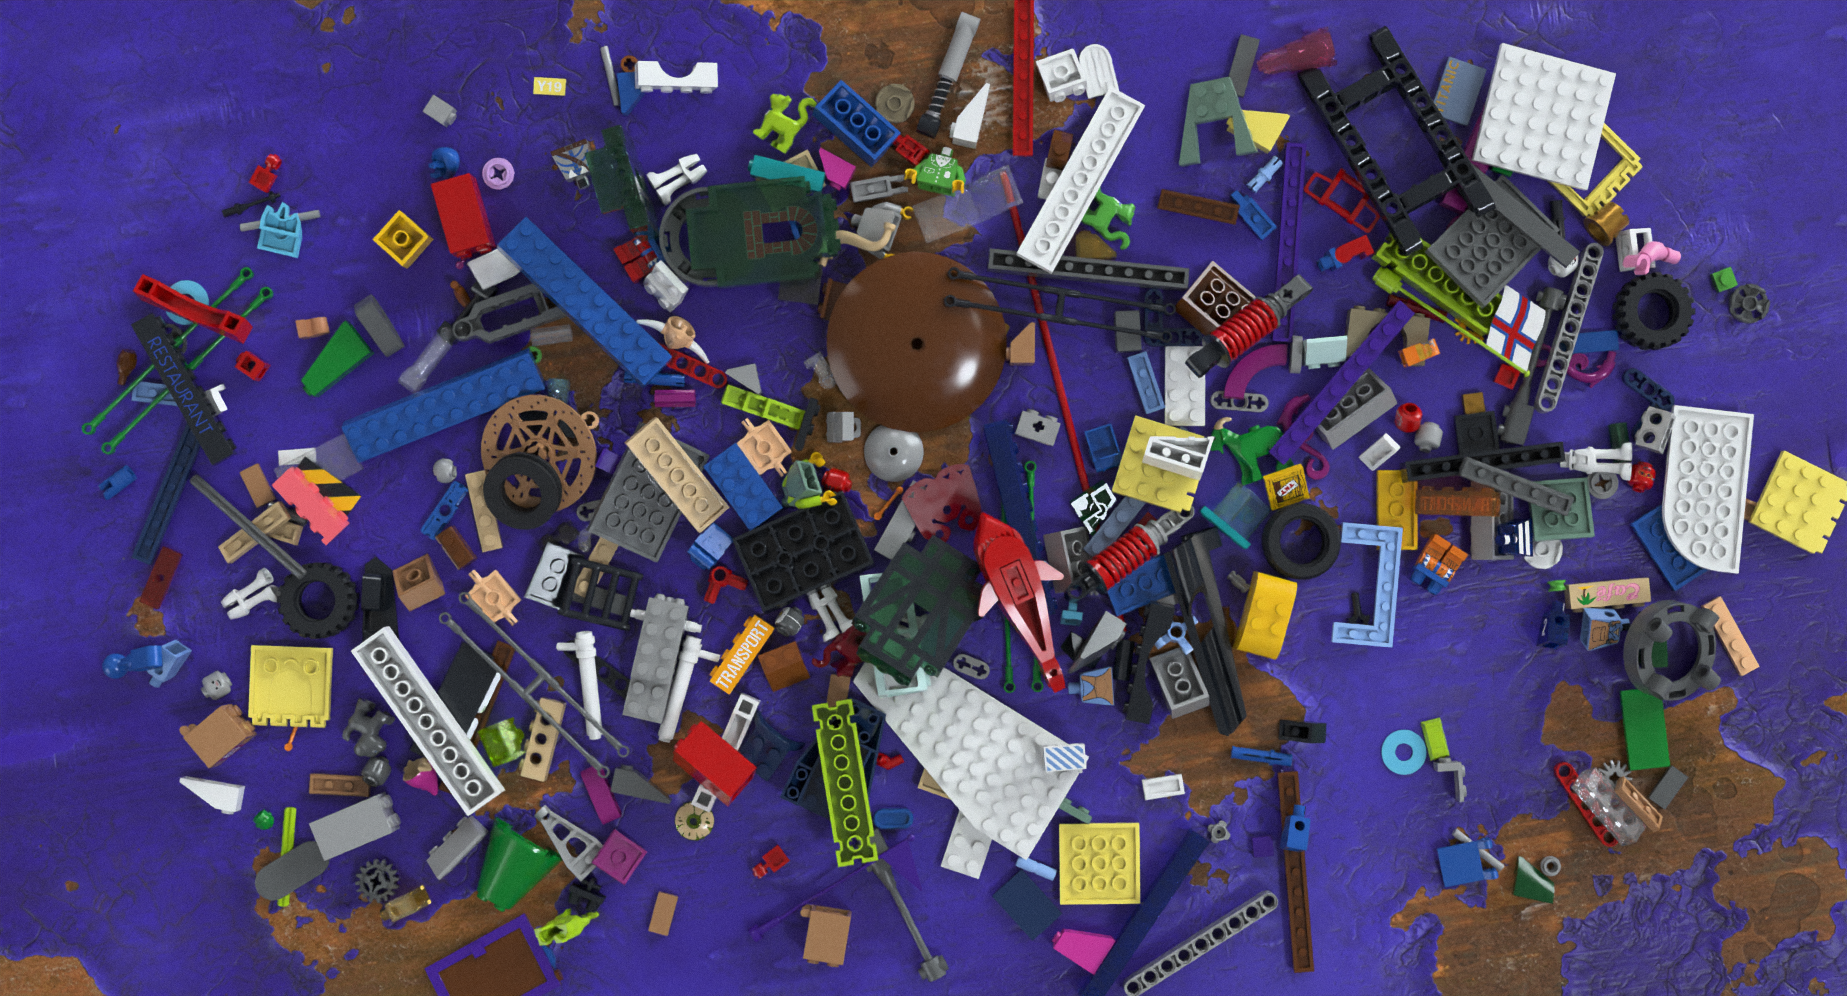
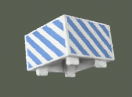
M1083 743L1043 746L1045 772H1049L1050 776L1053 775V771L1078 770L1079 773H1083L1082 769H1086L1085 745Z

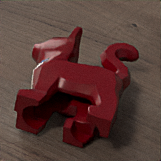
M856 622L845 632L838 634L833 642L827 645L823 652V660L819 661L813 658L812 664L817 668L827 666L831 660V652L836 650L844 656V658L830 664L833 668H836V675L838 677L841 675L853 676L855 667L862 663L870 654V652L860 647L862 641L859 643L856 641L857 637L864 636L867 633L860 623Z

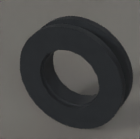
M518 452L502 457L491 468L484 481L483 495L488 509L500 522L515 529L529 530L545 524L558 509L562 499V485L557 472L547 461L534 454ZM515 474L531 478L540 488V503L531 508L516 505L506 494L504 487L506 478Z

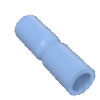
M1020 856L1015 865L1053 881L1057 872L1054 868L1037 863L1029 858L1025 860Z

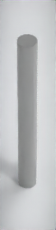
M319 210L298 213L300 221L321 217ZM261 220L240 224L241 232L259 229Z

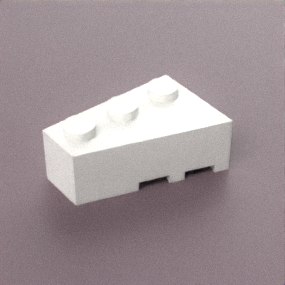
M1150 436L1142 463L1200 481L1214 437L1176 438Z

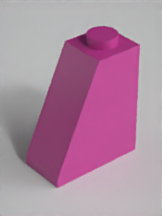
M1063 928L1061 932L1057 931L1054 935L1052 946L1055 950L1094 975L1114 945L1115 938L1110 935Z

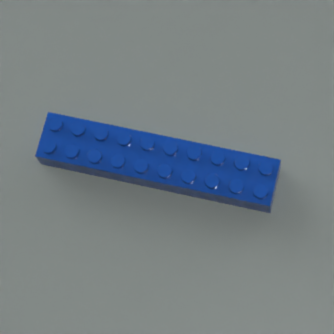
M527 217L497 244L498 250L643 389L671 361L672 356Z
M527 348L346 420L341 428L357 462L360 463L501 407L517 397L531 395L544 390L546 383L531 349Z

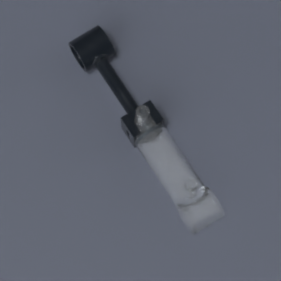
M476 281L470 290L475 295L453 324L446 320L437 330L438 333L415 362L402 373L398 382L413 394L418 392L425 384L427 377L451 347L459 342L453 335V325L455 322L468 317L475 303L494 297L499 288L494 285L482 290L478 281Z

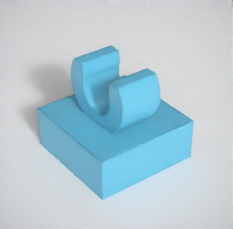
M1069 603L1068 611H1062L1060 624L1080 626L1083 613L1076 612L1077 603Z

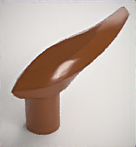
M452 281L450 286L453 288L458 302L465 308L470 302L468 293L457 281Z

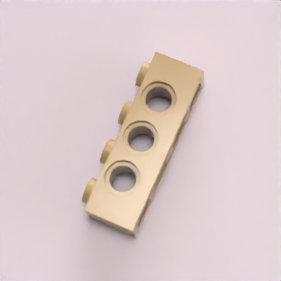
M542 697L540 701L537 700L540 707L561 726L567 703L547 697ZM534 710L537 714L529 727V731L532 733L530 739L526 740L524 751L527 752L525 759H521L519 770L522 771L520 776L544 782L548 777L559 731L551 724H545L542 721L543 716L537 710ZM539 733L546 736L545 744L538 742L537 736ZM533 753L541 755L540 763H535L532 760Z

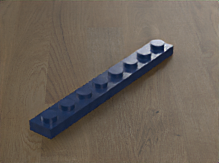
M188 423L185 426L131 557L149 565H152L201 448Z

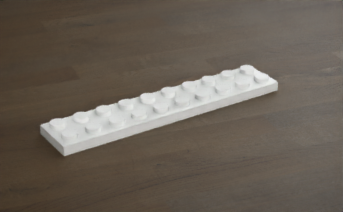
M1112 87L1108 89L1017 251V256L1052 274L1145 107L1144 104Z

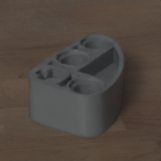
M372 294L354 304L356 316L386 357L405 347L396 329Z

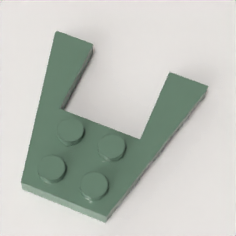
M1230 77L1190 84L1179 166L1200 164L1198 124L1233 118L1236 155L1241 156L1258 152Z

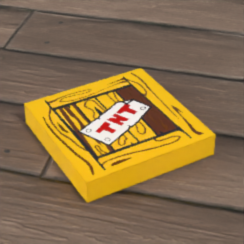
M1301 463L1263 476L1269 506L1272 511L1309 499L1304 469Z

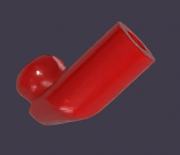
M878 753L876 762L878 766L887 770L905 763L901 753L892 758L883 753Z

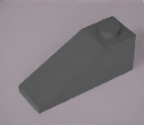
M621 764V767L615 768L610 792L666 804L672 802V797L638 770H633V766Z

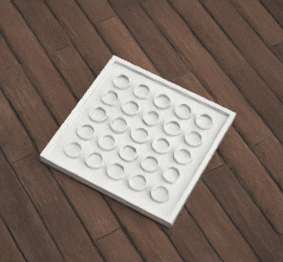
M1505 43L1500 44L1471 161L1584 191L1588 190L1616 73Z

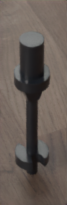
M273 191L268 192V197L248 204L235 203L233 207L222 210L224 218L234 214L241 215L243 211L254 205L269 200L272 204L276 203V198L281 197L280 193L274 194Z

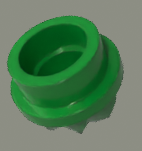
M263 809L254 817L253 822L257 828L266 830L273 826L274 817L270 811L267 812Z

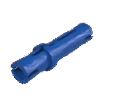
M625 372L624 383H637ZM658 373L649 384L684 387L685 374Z
M1232 746L1231 749L1232 759L1268 763L1270 766L1277 764L1291 767L1292 754L1277 753L1275 750L1263 751Z

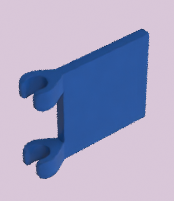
M1489 837L1437 848L1444 887L1480 880H1492L1499 877L1498 871L1494 867L1486 870L1482 869L1479 849H1490L1493 847Z

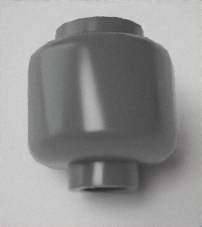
M383 756L369 758L361 771L363 781L372 787L383 785L392 771L391 766L388 764V759Z

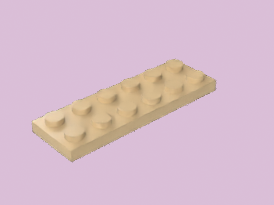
M657 417L652 418L624 442L698 533L705 530L730 508Z

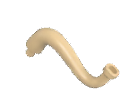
M884 222V233L881 239L876 242L844 230L830 233L822 242L819 253H817L821 256L818 265L826 267L828 259H833L835 250L840 244L852 245L867 251L883 249L887 245L891 233L895 231L896 225Z

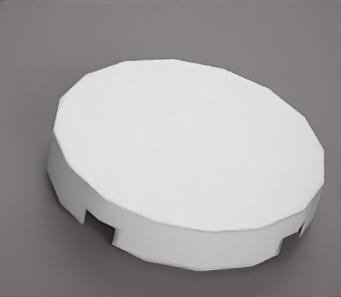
M1530 532V555H1526L1525 537L1522 555L1530 566L1537 569H1547L1559 562L1563 552L1560 540L1533 542L1532 532Z

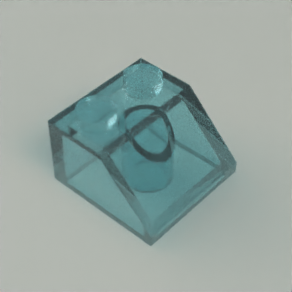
M1237 482L1221 503L1218 504L1213 513L1247 540L1271 510L1253 491Z

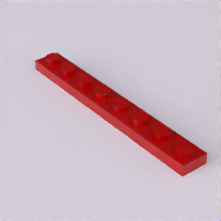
M1014 0L1013 157H1033L1034 0Z

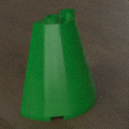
M495 817L477 886V897L485 902L489 900L494 903L496 909L504 912L505 909H512L563 860L558 852L549 847L543 849L513 831L512 825Z

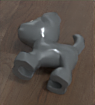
M363 698L358 699L354 714L349 718L348 726L344 729L342 737L348 742L353 731L360 732L362 735L354 746V753L358 756L373 758L387 748V742L379 735L381 727L384 724L391 725L396 717L380 710L376 712L374 717L368 716V712L374 710L376 704Z

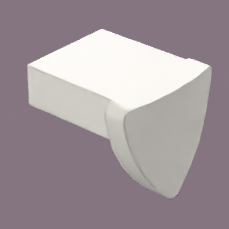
M224 384L205 391L207 403H212L217 413L215 416L227 410L219 392L226 389Z

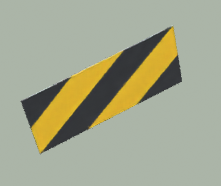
M304 457L297 467L305 474L304 478L309 483L313 482L320 489L319 493L323 497L327 496L334 503L333 507L338 512L341 510L348 515L361 497L360 494L307 457Z

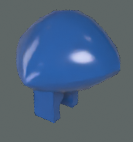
M440 147L432 151V163L428 165L429 168L435 169V172L431 173L430 177L435 179L441 176L445 179L453 178L460 165L458 152L449 147Z

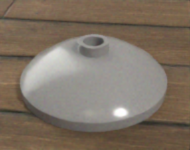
M883 425L878 426L870 433L864 447V457L868 468L878 478L889 482L903 481L915 474L922 463L924 455L922 441L916 432L891 429ZM896 448L898 450V453L896 455H891L890 449Z

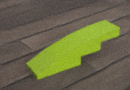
M728 384L720 402L721 404L798 430L805 414L804 410Z

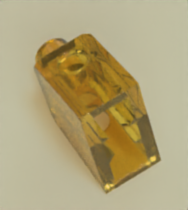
M421 885L387 902L385 908L380 910V916L384 921L391 919L392 922H395L421 910L432 902L424 885Z

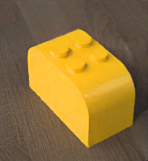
M1253 572L1233 645L1234 649L1273 660L1277 659L1283 645L1295 601L1297 582L1261 572Z

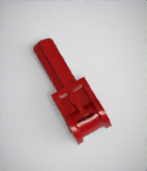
M908 134L905 137L899 135L893 143L897 147L895 152L915 167L926 154L929 155L930 153L926 147Z

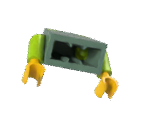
M814 452L809 460L807 458L802 461L796 460L791 465L788 474L782 481L785 496L781 501L785 507L790 508L794 506L799 509L822 505V502H827L829 505L837 503L836 499L831 498L836 496V494L830 490L820 497L822 490L813 465L822 467L825 464L820 453Z

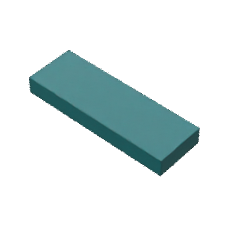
M1202 506L1199 509L1198 513L1214 526H1217L1222 533L1240 548L1247 549L1251 545V543L1209 508Z

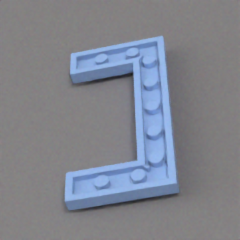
M1342 522L1340 542L1380 546L1373 625L1333 622L1331 642L1392 647L1403 528Z

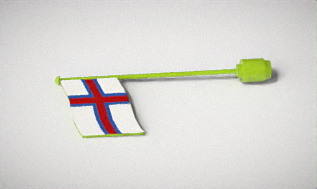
M1380 267L1373 276L1372 280L1375 281V285L1390 295L1393 292H1402L1523 373L1524 377L1530 375L1528 365L1533 347L1543 327L1545 310L1506 285L1504 287L1502 301L1491 323L1487 343L1485 344L1403 289V283L1400 282L1402 278L1388 268Z

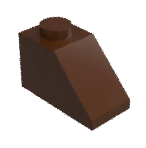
M1054 129L1045 167L1064 170L1073 134Z

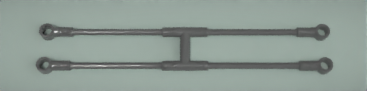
M462 592L459 595V601L462 604H466L474 613L479 614L529 663V666L532 667L538 676L524 689L515 680H512L462 631V628L452 620L450 613H441L439 615L440 623L446 624L456 635L459 634L509 683V686L534 710H537L587 759V762L597 770L599 777H608L610 774L609 767L603 766L593 755L586 752L540 707V704L530 694L545 680L607 738V741L617 750V754L620 757H627L629 755V747L622 745L613 735H610L559 686L560 684L537 661L532 660L482 611V608L476 604L470 593ZM464 594H467L469 597L466 602L462 600ZM443 615H448L449 619L447 622L442 620ZM621 748L627 749L626 755L620 753ZM602 768H605L607 770V774L605 776L601 775L600 770Z

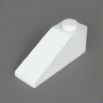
M190 776L180 778V783L215 809H221V813L234 814V812L241 810L245 786Z

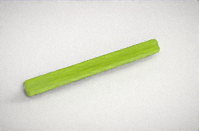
M286 807L284 809L281 856L293 850L295 807ZM290 893L278 899L277 905L281 907L288 906Z

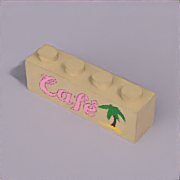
M1644 577L1564 585L1567 588L1564 590L1566 609H1573V612H1583L1584 608L1589 607L1605 608V606L1612 605V609L1625 608V604H1632V607L1645 606L1644 602H1651L1649 578Z

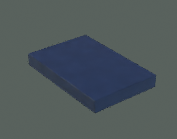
M1022 868L992 895L1032 941L1062 914Z

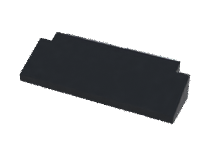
M461 641L436 693L467 737L471 739L478 725V720L475 716L477 712L482 713L485 711L501 675L468 643ZM482 650L488 657L494 660V656L491 653ZM413 740L409 750L426 758Z

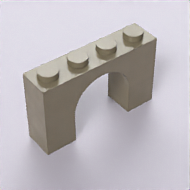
M1354 306L1347 311L1344 335L1347 336L1346 358H1349L1367 338L1370 330L1386 316L1385 309L1373 308V311L1365 310L1366 307ZM1415 313L1400 330L1403 337V349L1428 341L1430 318H1425V314ZM1425 360L1411 366L1423 367L1425 366Z

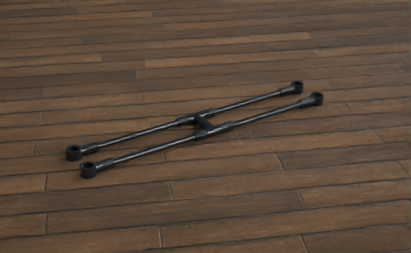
M956 267L950 268L947 273L950 280H956L957 278L970 281L979 280L1058 295L1055 315L972 303L968 300L957 299L953 295H948L943 300V304L947 308L956 306L1038 318L1041 321L1059 324L1080 325L1145 336V338L1160 340L1161 343H1168L1172 340L1170 331H1141L1081 321L1076 318L1063 316L1065 296L1147 308L1151 311L1162 312L1166 316H1171L1176 311V307L1172 303L1166 305L1147 304L1081 293L1078 290L1048 285L1039 286L974 275V273L960 271ZM956 271L957 276L952 277L950 272ZM947 298H951L953 300L952 305H949L946 302ZM1167 306H1169V307L1172 308V312H1171V313H1168V312H1167V310H1166V307H1167ZM1163 334L1168 335V340L1163 339Z

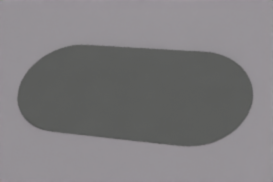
M316 841L302 843L258 872L255 879L256 890L265 899H281L323 873L328 867L329 859L324 861Z

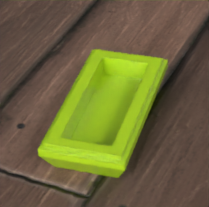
M1440 717L1420 722L1430 761L1449 757L1450 754Z

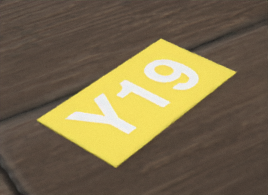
M534 77L533 94L565 96L566 79Z

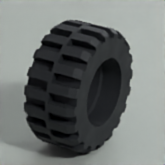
M1661 272L1641 275L1621 287L1622 291L1618 292L1615 296L1617 302H1614L1612 309H1615V314H1612V320L1617 321L1618 325L1614 327L1617 331L1622 332L1620 337L1624 341L1629 340V345L1633 347L1639 346L1642 350H1658L1681 341V337L1688 334V327L1693 325L1694 320L1691 319V316L1695 315V308L1691 306V303L1695 302L1694 298H1689L1687 294L1690 292L1688 287L1683 288L1681 286L1683 282L1680 279L1674 280L1673 275H1662ZM1655 293L1661 296L1668 305L1669 318L1662 329L1651 330L1643 325L1639 319L1638 303L1645 294Z
M307 563L302 565L307 571L302 579L297 578L293 574L287 575L283 579L285 581L284 585L279 587L278 591L281 592V595L277 597V603H280L281 608H278L279 614L284 616L282 621L285 625L288 624L290 626L289 629L293 633L297 632L299 636L304 638H328L348 628L349 622L355 619L356 615L354 613L359 608V604H356L357 599H359V593L355 591L357 586L355 582L350 580L351 576L347 572H343L341 567L334 566L331 563ZM313 582L326 583L335 595L334 609L324 619L311 618L306 614L302 606V594L305 588Z

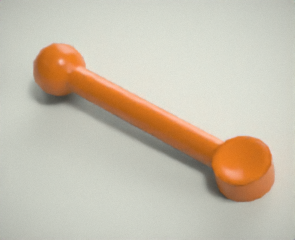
M897 487L896 492L879 512L874 514L875 520H880L884 511L895 498L903 493L902 487Z
M298 727L293 728L289 741L284 746L286 751H290L293 748L292 742Z

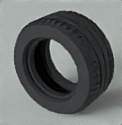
M1292 504L1279 509L1270 517L1263 529L1261 544L1267 562L1275 571L1288 578L1299 580L1316 578L1333 566L1340 553L1341 535L1337 523L1324 509L1312 504ZM1298 519L1308 520L1314 524L1319 530L1322 539L1321 549L1316 558L1304 564H1297L1286 558L1280 544L1281 533L1286 525Z

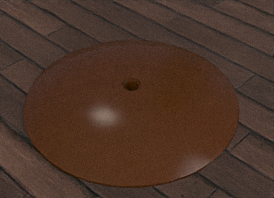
M925 252L900 253L886 257L858 273L844 288L835 303L827 330V354L831 372L846 399L860 413L880 425L906 432H928L946 428L963 420L979 408L991 394L999 380L1005 362L1007 347L1006 326L1002 312L971 307L968 309L956 306L947 308L944 306V298L948 295H953L957 299L968 300L972 303L999 307L993 293L983 281H970L958 278L950 280L947 273L952 267H956L960 271L974 273L955 260ZM956 271L950 272L952 277L957 276ZM947 298L946 302L949 305H952L953 300L951 298ZM915 338H920L923 341L922 346L918 349L913 348L911 345L912 340Z

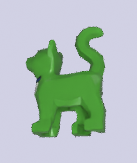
M1099 188L1093 199L1099 206L1095 211L1088 208L1081 222L1093 227L1106 240L1121 239L1120 249L1125 250L1130 243L1129 236L1121 231L1110 233L1108 226L1115 215L1123 223L1131 226L1136 207L1132 203L1121 204L1114 197L1103 194L1101 188Z

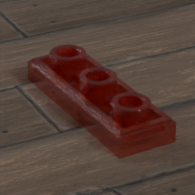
M165 546L162 547L139 602L155 609H160L183 556L182 553ZM161 574L164 576L163 581L160 580Z

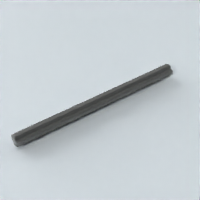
M194 475L190 479V483L293 575L299 579L306 575L307 571L200 476Z

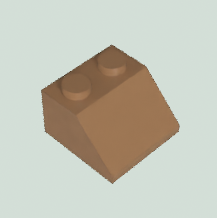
M1031 322L1010 343L1009 347H1006L1005 361H1009V365H1034L1035 322Z
M429 554L392 571L398 597L409 612L445 595L442 580Z

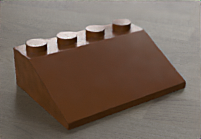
M1212 261L1181 297L1175 307L1178 314L1203 335H1206L1221 326L1229 318H1232L1234 314H1237L1257 297Z

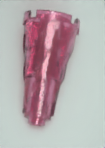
M1328 26L1321 27L1319 30L1282 47L1263 53L1262 56H1259L1260 60H1257L1259 72L1263 71L1264 74L1271 75L1286 71L1336 66L1337 60H1334L1336 54L1331 34L1328 32Z

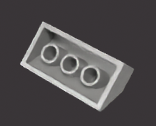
M1368 368L1315 430L1322 440L1334 450L1398 403L1391 388Z
M1471 481V559H1514L1513 496ZM1475 498H1478V499H1479L1480 511H1478V504H1477V502H1476L1475 510L1472 511V510H1473V506H1474V502H1475ZM1484 498H1487L1484 501L1485 504L1488 503V498H1490L1489 511H1487V506H1484V511H1482V505H1484L1482 500ZM1491 498L1498 499L1495 505V512H1493L1494 501ZM1511 532L1512 544H1502L1501 535L1504 533V536H1507Z

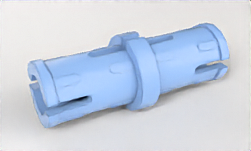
M1273 156L1263 168L1258 170V174L1246 184L1249 189L1252 188V192L1257 193L1266 181H1270L1272 179L1271 176L1283 165L1281 160L1277 162L1278 157Z

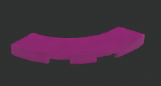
M1278 344L1262 347L1245 356L1232 370L1226 382L1223 398L1243 400L1245 389L1255 374L1272 366H1285L1288 345Z

